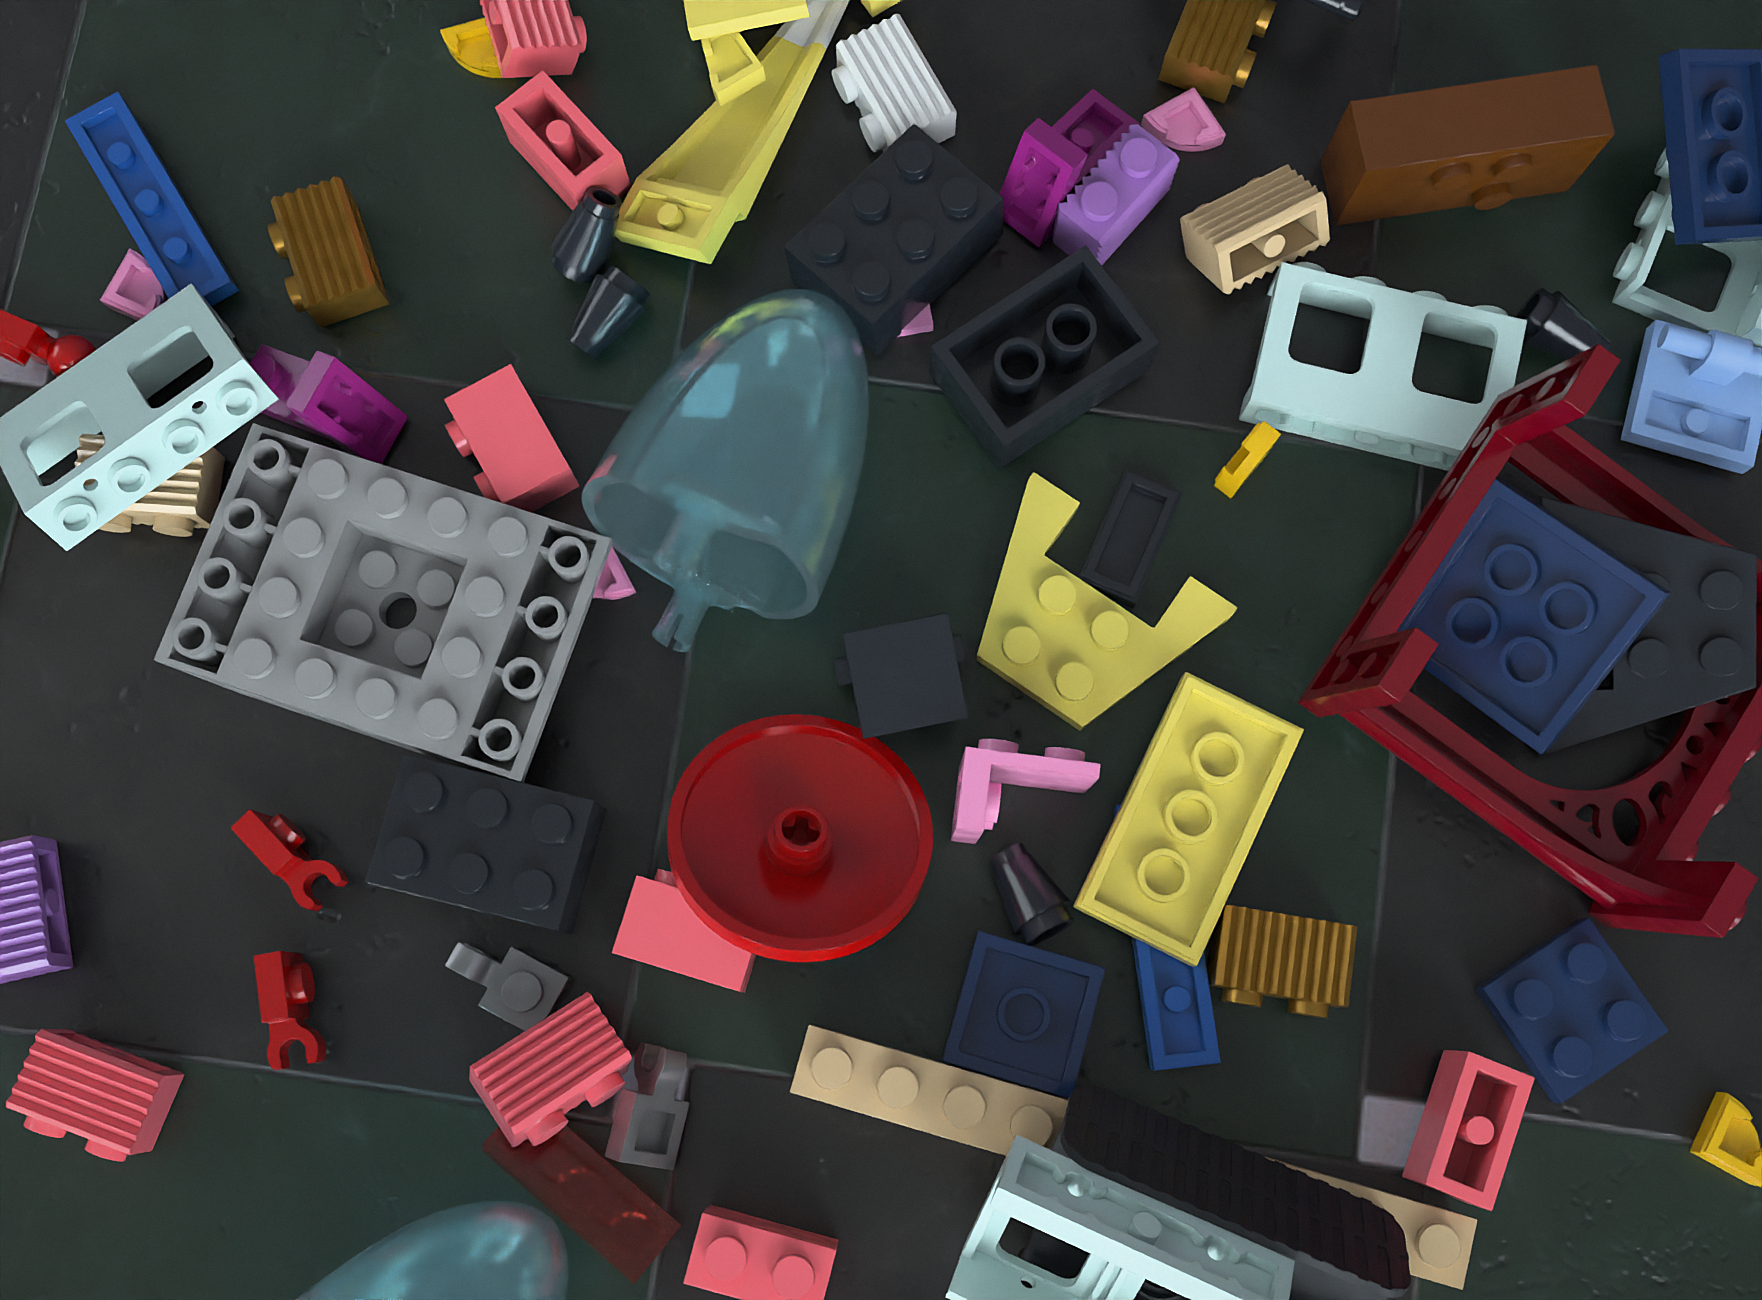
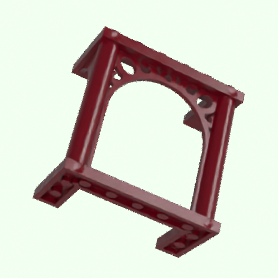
M1597 344L1497 396L1302 694L1298 703L1317 717L1339 714L1591 897L1594 902L1587 913L1606 927L1724 938L1727 931L1735 927L1745 915L1747 910L1746 899L1759 878L1737 862L1692 860L1699 849L1698 839L1709 820L1722 810L1730 799V785L1742 765L1750 760L1762 745V560L1757 559L1756 688L1687 709L1678 732L1666 750L1642 772L1616 785L1596 790H1571L1542 783L1510 765L1409 691L1439 644L1416 627L1399 632L1397 630L1507 461L1562 502L1736 548L1692 520L1565 425L1586 416L1621 361L1603 346ZM1691 736L1693 739L1687 747L1686 742L1688 738ZM1658 782L1663 788L1652 804L1649 800V792ZM1622 799L1631 803L1636 810L1640 825L1628 846L1620 841L1613 827L1612 816L1614 807ZM1550 801L1558 802V808L1552 805ZM1584 805L1594 809L1592 822H1584L1576 817V813ZM1591 825H1592V829H1593L1594 835H1593L1591 832L1588 831V829H1589V827H1590Z

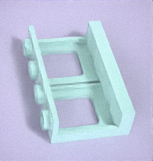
M1665 148L1654 171L1655 175L1662 177L1657 191H1651L1647 195L1634 220V225L1641 228L1636 243L1631 242L1628 244L1614 269L1613 277L1620 279V283L1612 303L1653 320L1657 319L1704 333L1714 329L1747 338L1753 341L1754 347L1762 348V240L1703 243L1707 247L1726 254L1732 263L1731 270L1713 312L1699 310L1642 285L1646 281L1665 230L1674 233L1671 217L1672 202L1669 169Z
M1282 262L1268 289L1267 295L1272 297L1252 384L1243 398L1239 420L1254 424L1258 422L1261 424L1265 421L1274 429L1449 471L1497 396L1514 387L1527 320L1508 316L1506 311L1495 306L1479 305L1469 307L1448 302L1443 295L1436 292L1416 291L1410 293L1386 287L1383 281L1373 277L1359 276L1351 279L1326 273L1323 267L1314 263L1297 262L1288 264ZM1298 303L1370 319L1361 366L1357 373L1346 374L1297 362L1290 357L1288 347ZM1421 332L1493 349L1484 397L1481 403L1471 404L1421 392L1413 386L1412 374Z
M192 283L0 417V466L24 514L66 551L279 400L232 339L235 336L228 325ZM210 355L214 364L209 373L163 406L155 409L151 408L146 399ZM203 401L201 407L197 409L192 408L195 402ZM102 431L105 436V444L97 453L53 484L43 486L39 475L79 448V437L82 434L97 435ZM87 479H96L91 485H83Z
M1016 1135L964 1244L946 1298L950 1300H1133L1144 1280L1147 1279L1191 1300H1289L1295 1261L1212 1223L1086 1170L1072 1159ZM1010 1217L1089 1252L1078 1275L1072 1279H1065L1004 1251L999 1245V1240ZM1021 1281L1029 1282L1032 1288H1026Z

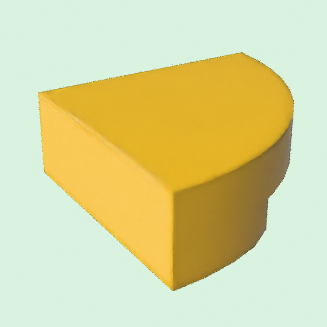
M485 17L440 30L448 50L461 66L480 76L502 78Z
M1265 421L1261 424L1258 422L1241 443L1240 449L1226 466L1221 469L1215 478L1216 483L1214 486L1231 499L1267 456L1281 433Z
M1716 1092L1690 1152L1750 1185L1762 1187V1149L1758 1133L1751 1121L1753 1117L1748 1109L1736 1098L1728 1093Z

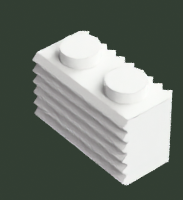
M894 14L890 19H883L879 25L873 24L868 30L862 29L858 35L852 34L847 40L841 39L837 43V68L832 70L833 81L843 101L846 104L855 101L856 106L860 109L863 116L859 119L860 127L866 142L873 152L881 149L884 152L913 124L917 125L937 143L955 135L957 111L900 14Z

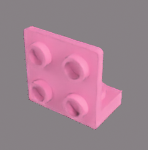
M980 739L978 748H965L959 765L950 841L976 844L984 829L992 830L993 823H997L1001 783L1085 793L1099 779L1101 764L1085 762V752L1076 749L1048 747L1045 748V756L1043 757L1019 754V744L1011 741Z

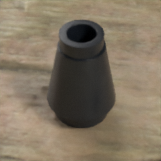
M597 186L587 188L584 197H582L551 242L553 252L552 264L565 277L581 283H592L596 273L602 274L609 267L619 211L622 206L620 198L613 192Z
M609 265L602 276L597 273L595 274L571 327L572 330L566 339L588 356L597 360L602 351H605L646 311L642 305L650 293L628 275Z
M1544 288L1538 289L1523 304L1515 317L1527 320L1523 339L1524 345L1564 361L1597 344H1600L1607 350H1609L1611 340L1604 336L1560 291L1551 294Z
M1018 843L1004 849L989 861L995 872L994 876L1015 935L1022 934L1029 946L1053 937L1074 921L1068 910L1072 902L1034 857L1027 852L1023 843Z

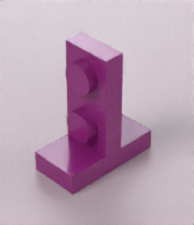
M1094 89L1087 93L1052 127L1040 118H1037L1024 130L999 193L1003 197V221L1039 248L1053 233L1059 203H1065L1066 195L1073 194L1074 186L1081 185L1082 177L1089 176L1090 168H1096L1098 159H1104L1106 151L1112 150L1113 143L1120 142L1121 134L1128 132L1129 125H1139L1140 123Z
M262 344L250 362L252 368L279 399L260 413L329 439L351 455L382 464L408 418L405 413L336 357L316 351L311 361H307Z

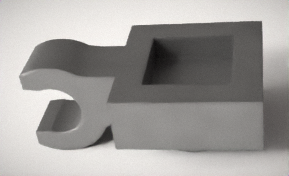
M458 942L445 964L446 967L487 987L478 1006L523 1031L528 1030L553 1013L572 978L511 946L503 962L468 943Z
M640 1043L634 1059V1073L638 1081V1091L621 1089L605 1157L622 1163L668 1170L674 1169L690 1104L675 1099L678 1084L686 1068V1053L652 1044Z

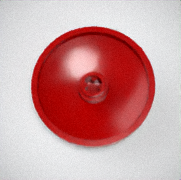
M802 714L776 715L750 721L729 730L708 744L692 760L680 778L671 800L667 830L668 858L673 877L684 900L695 915L721 938L736 947L769 959L787 962L826 961L858 952L874 944L895 928L907 915L917 900L927 875L933 848V825L926 797L912 771L894 751L876 737L863 739L859 728L827 717Z

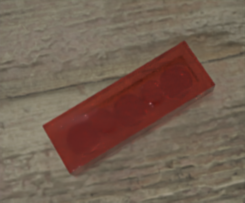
M567 1125L555 1135L536 1146H533L529 1139H525L515 1147L511 1146L500 1127H498L482 1145V1151L633 1284L637 1282L682 1226Z

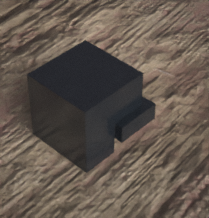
M942 612L928 617L857 631L842 632L846 655L833 657L839 686L851 683L863 739L968 718L958 662L966 661L962 635L952 634L948 613Z

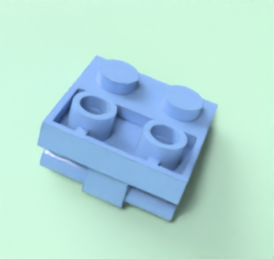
M1656 319L1645 331L1621 440L1740 474L1754 467L1762 430V348L1754 347L1753 341L1729 333L1714 329L1704 333Z

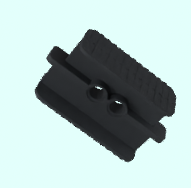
M1083 1084V1086L1076 1087L1072 1091L1068 1099L1065 1117L1050 1150L1072 1159L1086 1170L1294 1260L1289 1300H1387L1388 1298L1401 1297L1406 1293L1411 1283L1405 1234L1394 1216L1384 1208L1376 1206L1372 1201L1363 1197H1356L1342 1188H1335L1329 1185L1328 1182L1309 1177L1302 1171L1288 1168L1285 1164L1276 1160L1275 1162L1269 1160L1264 1155L1255 1151H1248L1236 1143L1222 1140V1137L1201 1131L1196 1126L1182 1123L1175 1117L1161 1114L1158 1110L1149 1106H1142L1137 1101L1128 1097H1121L1109 1089ZM1034 1228L1025 1248L1019 1251L1017 1257L1059 1277L1072 1279L1080 1272L1089 1252ZM1145 1279L1133 1300L1191 1299ZM1021 1281L1026 1288H1032L1029 1282Z

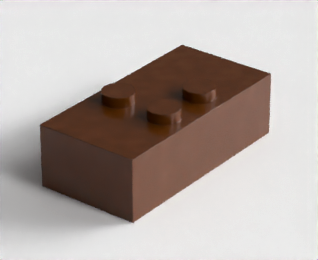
M1592 65L1350 101L1320 161L1334 223L1337 226L1474 205L1478 210H1488L1499 207L1511 199L1568 191L1613 137L1615 131L1598 66Z

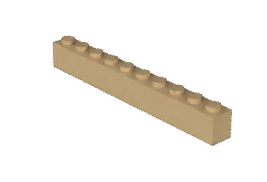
M815 1025L808 1026L790 1093L1007 1156L1016 1135L1050 1149L1065 1117L1068 1099ZM1265 1157V1158H1267V1159L1272 1160V1161L1275 1162V1159H1272V1158H1269V1157ZM1276 1160L1285 1164L1288 1168L1302 1171L1307 1176L1316 1180L1320 1179L1328 1182L1329 1185L1335 1188H1342L1356 1197L1368 1199L1376 1206L1387 1210L1394 1216L1404 1231L1409 1255L1410 1275L1463 1290L1477 1219Z

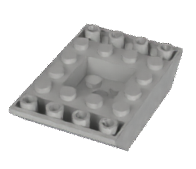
M253 423L154 660L237 693L465 769L524 783L613 540L603 535ZM400 598L413 599L417 606L414 620L404 628H390L386 622L388 607Z

